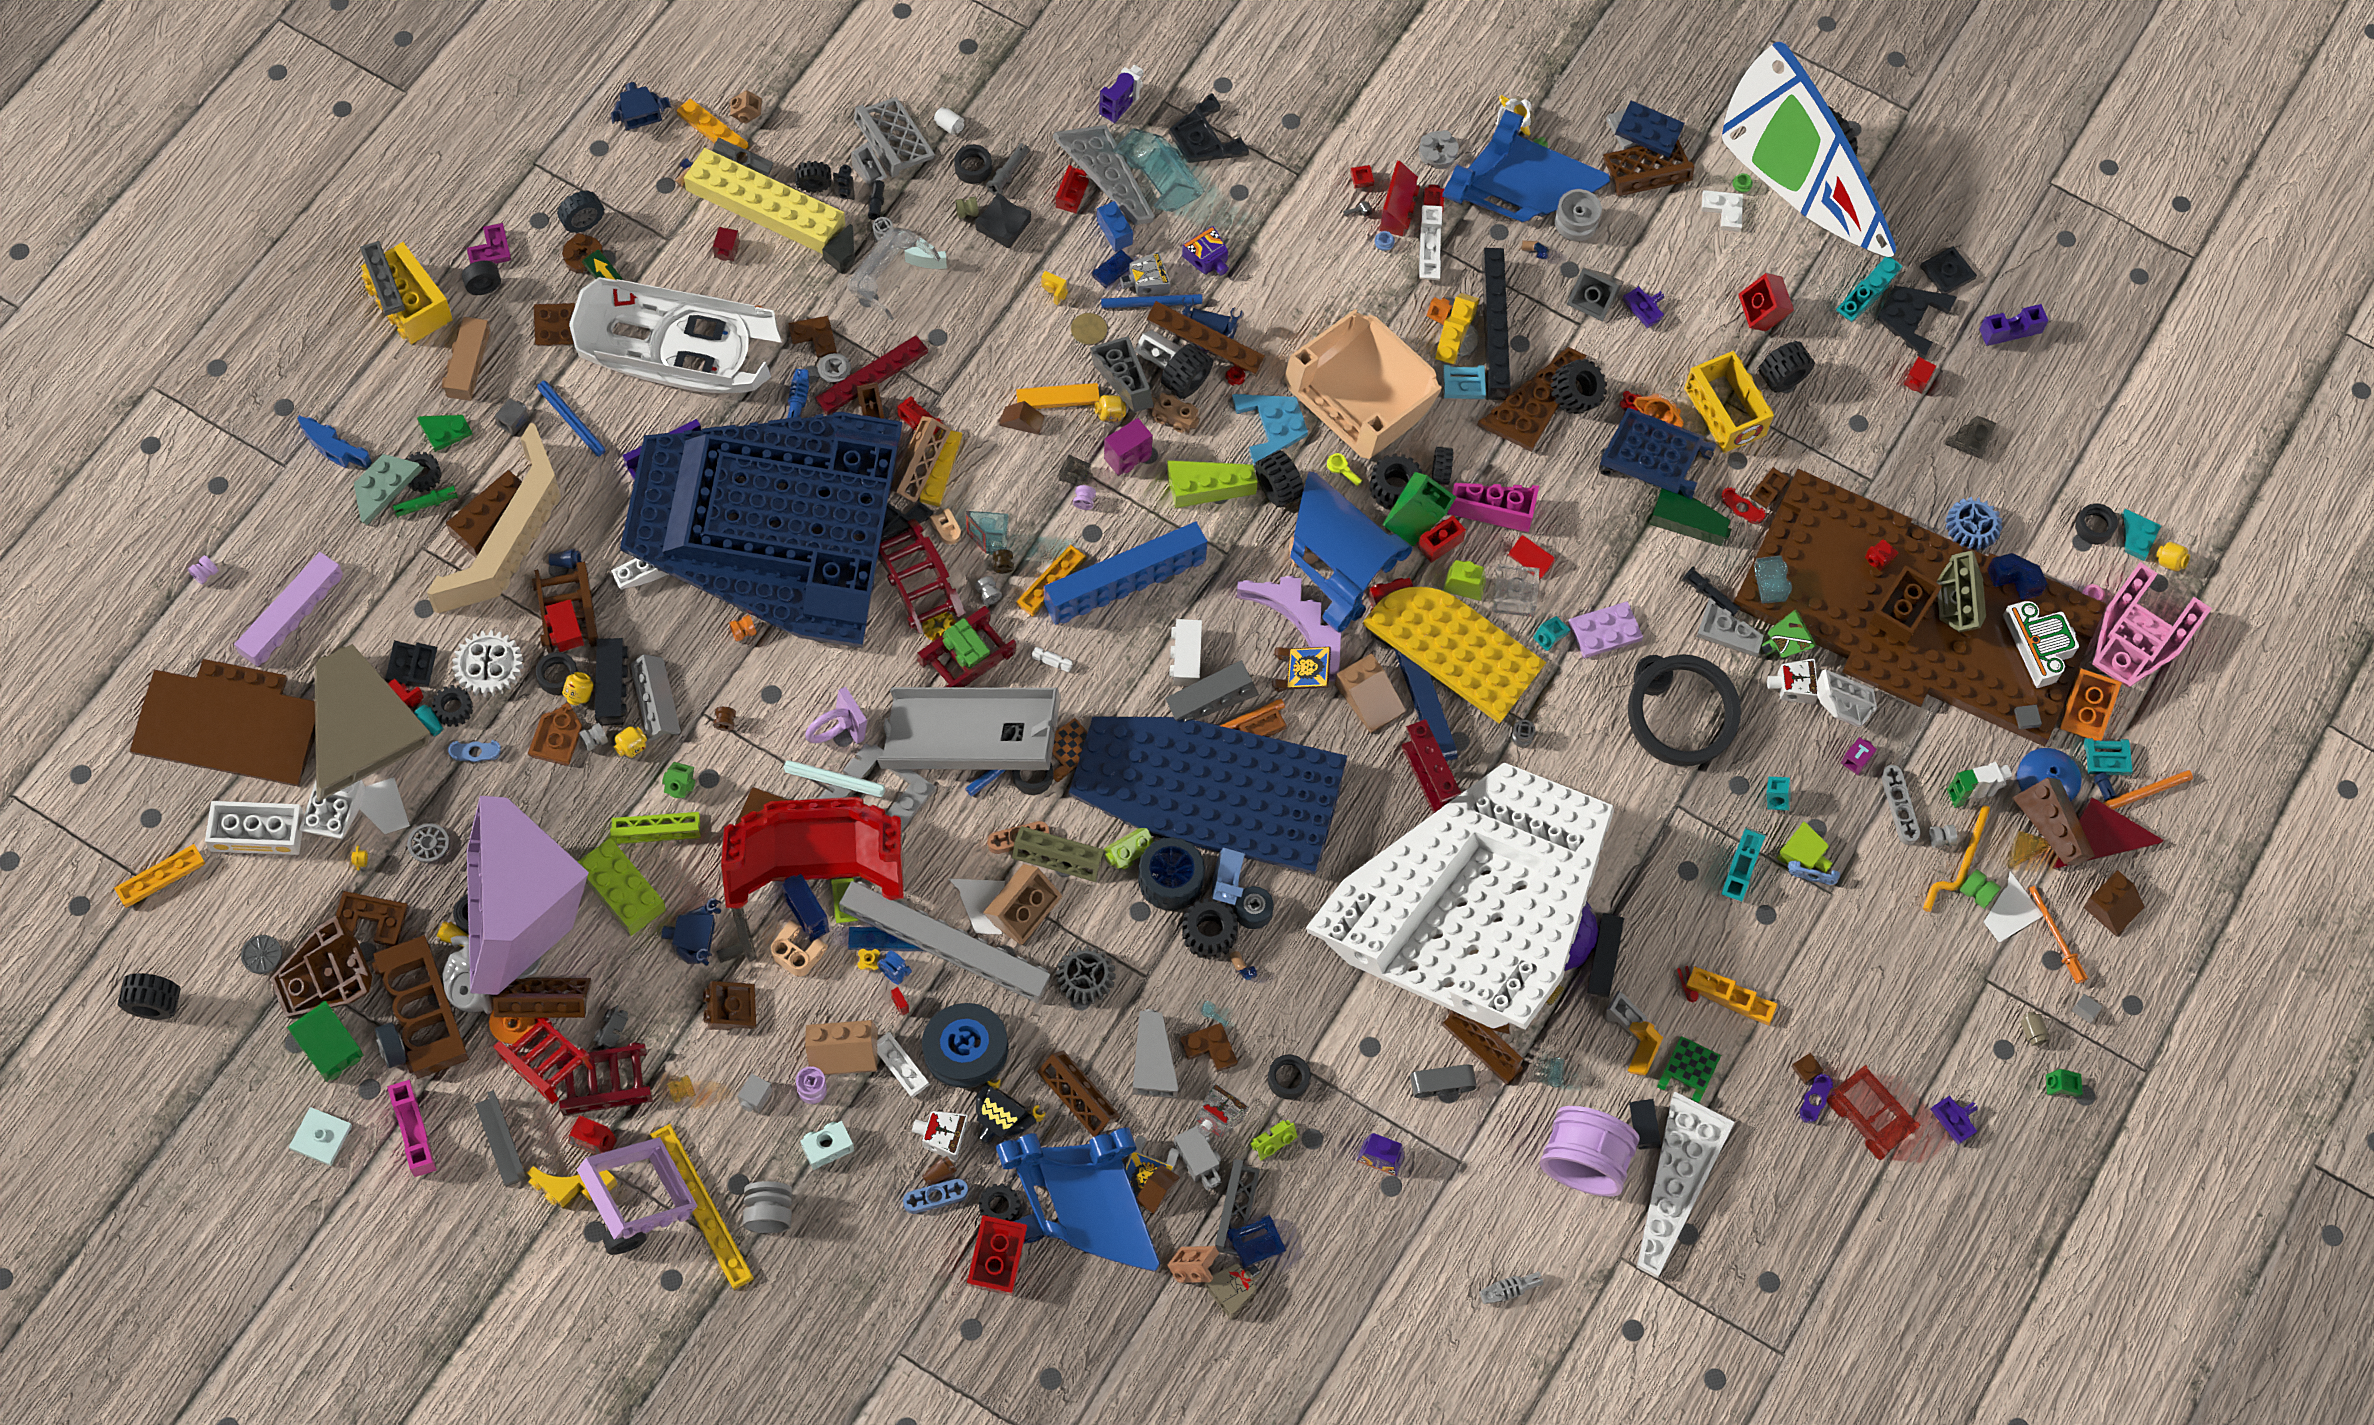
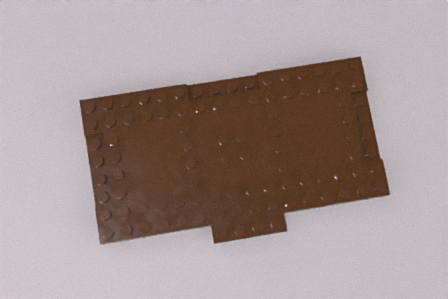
M1797 469L1734 600V603L1741 607L1739 611L1774 626L1796 609L1816 645L1848 659L1842 673L1918 707H1921L1926 695L1932 696L2045 747L2064 706L2063 704L2077 669L2082 662L2107 604L1992 553L1986 556L1975 550L1968 549V547L1960 546L1959 543L1911 523L1912 518L1801 469ZM1884 539L1899 553L1896 558L1879 571L1868 563L1865 556L1871 546H1876ZM1968 551L1974 552L1983 578L1986 618L1980 628L1958 632L1943 623L1939 618L1938 596L1907 644L1870 623L1875 611L1905 565L1937 583L1944 568L1950 562L1949 560L1952 555ZM2024 601H2030L2037 605L2039 608L2038 618L2063 612L2070 627L2074 629L2075 638L2079 644L2073 657L2062 660L2065 668L2057 682L2040 688H2036L2003 617L2008 606ZM2037 705L2042 725L2037 728L2019 729L2014 711L2015 708Z

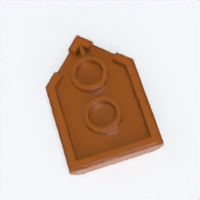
M567 702L561 705L560 708L541 715L528 751L529 756L564 766L570 765L580 737L579 732L583 728L570 703Z

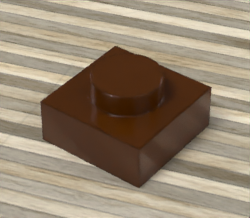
M1811 1052L1791 1066L1804 1084L1824 1071Z

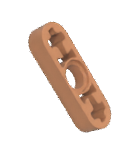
M1042 821L1021 825L1033 830L1040 828L1041 831L1049 834L1048 825ZM1021 826L990 834L987 840L988 849L994 854L1013 851L1015 841L1012 839V836L1019 832ZM1006 836H1009V845H1007ZM998 839L1001 842V846L997 847L994 844V840Z

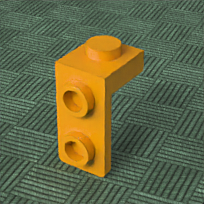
M1632 1022L1629 1030L1641 1042L1630 1063L1628 1072L1630 1074L1646 1075L1663 1037L1654 1029V1025L1650 1022Z

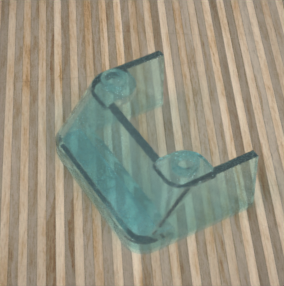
M1133 128L1112 150L1115 154L1125 156L1127 158L1126 162L1133 169L1143 170L1161 194L1159 200L1154 204L1156 208L1163 209L1166 212H1174L1198 199L1205 192L1203 186L1170 143L1160 135Z

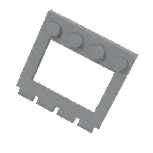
M865 743L856 754L860 761L852 758L842 770L843 773L861 779L877 761L878 755L883 756L884 750L875 744L871 747ZM889 769L910 784L886 813L891 817L894 815L900 817L901 830H903L936 791V786L911 769ZM830 784L829 788L833 793L826 789L818 799L843 798L848 795L851 789Z

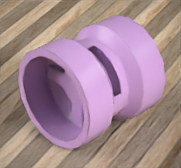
M205 555L199 559L198 564L188 568L189 573L201 585L207 581L210 575H215L219 571L215 564Z

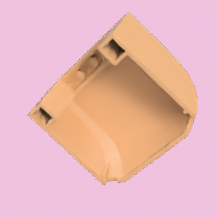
M1357 309L1351 311L1290 355L1284 377L1289 390L1360 457L1367 459L1374 457L1415 425L1427 413L1442 389L1436 380L1435 370L1377 317L1370 314L1365 316L1357 313Z

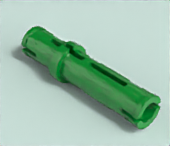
M452 485L439 491L432 490L430 494L406 502L394 504L393 508L394 511L403 508V510L396 512V516L399 518L400 516L436 505V507L440 506V503L458 498L457 492L448 495V493L455 491V487Z

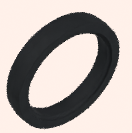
M1672 655L1654 662L1639 675L1628 699V719L1632 732L1639 744L1656 759L1675 766H1695L1716 758L1730 745L1740 723V700L1730 678L1714 663L1694 655ZM1672 670H1687L1703 676L1715 686L1723 700L1725 722L1721 734L1713 744L1701 750L1681 751L1665 745L1653 735L1645 721L1643 699L1650 682L1657 676Z

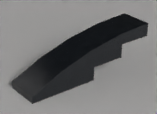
M1607 913L1602 914L1587 990L1589 994L1606 998L1610 996L1624 917Z

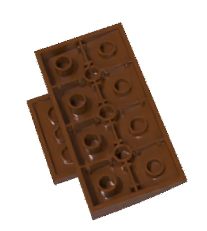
M203 659L196 678L154 669L141 708L130 753L299 787L316 737L315 701L282 695L288 680L286 675Z

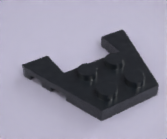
M1213 93L1209 94L1205 101L1196 105L1189 115L1186 114L1169 129L1170 136L1187 163L1249 155V149L1241 137L1222 144L1206 120V116L1221 110V105Z
M1895 285L1877 320L1895 336H1900L1906 342L1905 345L1919 353V357L1925 359L1933 342L1915 334L1928 306L1949 314L1957 297Z
M862 497L860 499L864 504L872 502L870 497ZM919 501L904 515L887 502L880 543L909 529L907 521L915 519L920 524L928 520L929 516L933 515V511Z

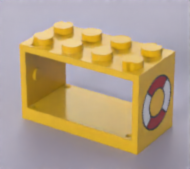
M1734 350L1690 369L1684 389L1723 453L1767 435L1774 413L1771 406L1766 404L1763 393L1760 389H1757L1752 375L1747 373L1742 359L1737 357ZM1725 376L1752 421L1736 427L1709 382Z

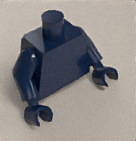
M630 82L625 85L626 91L620 93V100L616 102L614 110L610 114L612 124L621 121V123H624L625 130L627 131L662 121L661 112H664V109L668 107L672 108L668 97L661 98L656 93L650 92L647 87L638 88L635 82Z
M1185 297L1182 299V304L1185 306V309L1182 311L1183 315L1234 339L1239 325L1237 321L1244 316L1243 310L1240 311L1238 317L1234 316L1236 307L1231 309V317L1193 308V311H1191V307L1194 305L1193 297L1192 304L1188 306L1184 303Z
M715 898L709 899L704 906L691 910L684 915H679L675 927L664 925L662 928L661 938L673 940L674 952L687 964L702 963L705 966L709 965L708 960L709 956H712L710 950L716 924L714 915L711 914L713 912L716 914L721 913V909L716 907L718 904H721V901Z

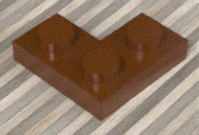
M828 315L788 323L793 344L813 341L817 358L828 354H837Z
M1222 1023L1180 1037L1181 1045L1188 1060L1209 1053L1216 1072L1238 1065Z

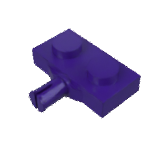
M1638 286L1623 296L1622 301L1647 329L1664 317V314L1656 304L1665 298L1661 291L1651 297Z
M1949 1095L1930 1109L1957 1145L1977 1132L1969 1119V1115L1978 1110L1977 1105L1974 1106V1102L1962 1108Z

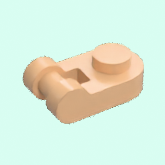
M949 508L943 510L939 515L929 516L932 526L944 543L952 545L960 540V527Z

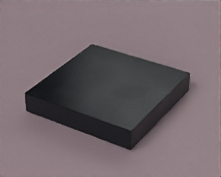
M1954 246L1922 262L1920 265L1921 269L1942 294H1948L1977 277L1976 273Z

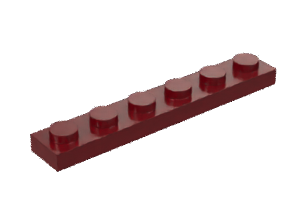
M915 335L815 397V401L825 414L829 415L858 397L857 386L883 382L928 354V348Z

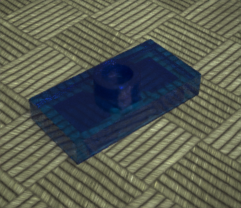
M1121 249L1092 272V277L1106 289L1129 270L1130 263L1134 260Z

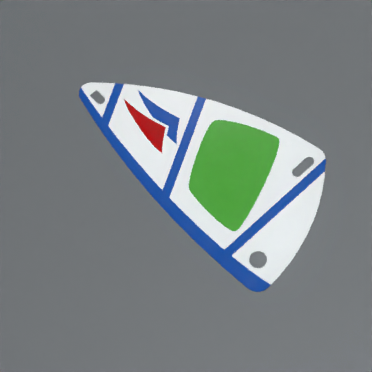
M1783 42L1774 43L1754 61L1738 84L1725 117L1722 131L1723 142L1746 167L1805 217L1853 244L1886 257L1893 256L1896 252V244L1873 189L1849 141L1822 95L1790 48ZM1776 60H1780L1784 64V72L1781 74H1777L1773 70L1772 65ZM1741 126L1746 127V133L1735 140L1731 139L1730 134ZM1881 234L1888 245L1882 248L1876 236Z

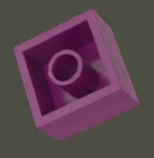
M1139 418L1133 420L1104 439L1105 461L1118 476L1123 473H1129L1134 466L1148 461L1152 456L1153 435Z

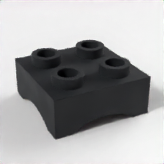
M997 193L986 211L976 219L975 227L977 231L1009 249L1031 222V211L1016 206L1003 195Z

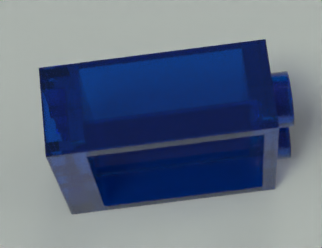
M802 874L788 877L782 884L785 901L811 943L830 932L827 915Z

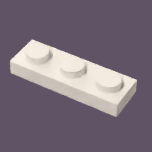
M890 1032L877 1040L878 1055L911 1098L930 1085Z

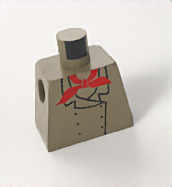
M1236 1263L1212 1275V1281L1204 1282V1287L1229 1319L1232 1320L1255 1296L1257 1287L1253 1282L1261 1277L1262 1274L1255 1265L1244 1271Z

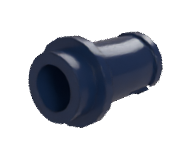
M2104 772L2094 777V784L2098 785L2104 801L2117 796L2109 780L2110 775Z

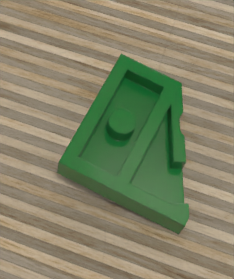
M463 415L417 417L423 432L435 452L473 435Z

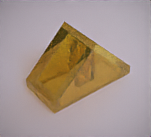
M2018 831L2013 839L2007 864L2008 868L2011 869L2045 852L2050 845L2045 838Z

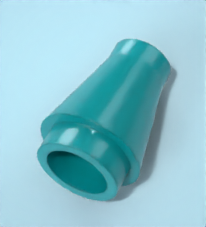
M425 704L414 712L415 716L429 730L433 737H436L444 730L431 707Z

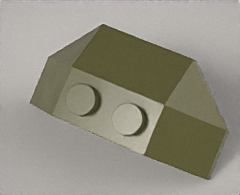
M1968 551L1952 555L1949 560L1950 562L1937 580V583L1942 586L1938 594L1939 618L1943 623L1958 632L1978 629L1986 618L1983 578L1974 552Z

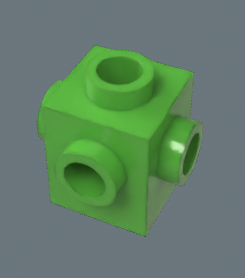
M673 762L667 769V772L664 773L662 784L665 785L664 793L670 794L674 798H685L689 792L693 791L695 786V779H693L695 767Z

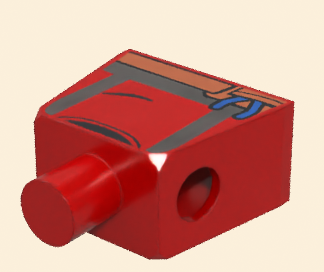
M580 1115L568 1138V1144L594 1155L612 1151L617 1142V1138L607 1126Z

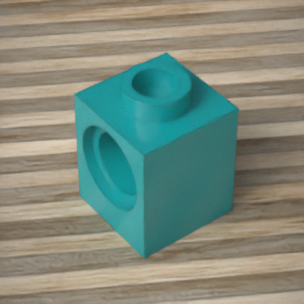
M1768 776L1766 792L1768 810L1789 811L1791 801L1790 777Z

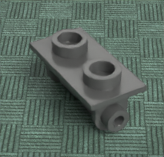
M618 1005L606 1011L602 1020L605 1024L602 1030L598 1029L593 1041L596 1043L593 1049L600 1046L603 1047L602 1050L615 1048L620 1036L613 1033V1031L616 1030L620 1033L623 1031L629 1019L627 1017L628 1012L624 1010L618 1012Z

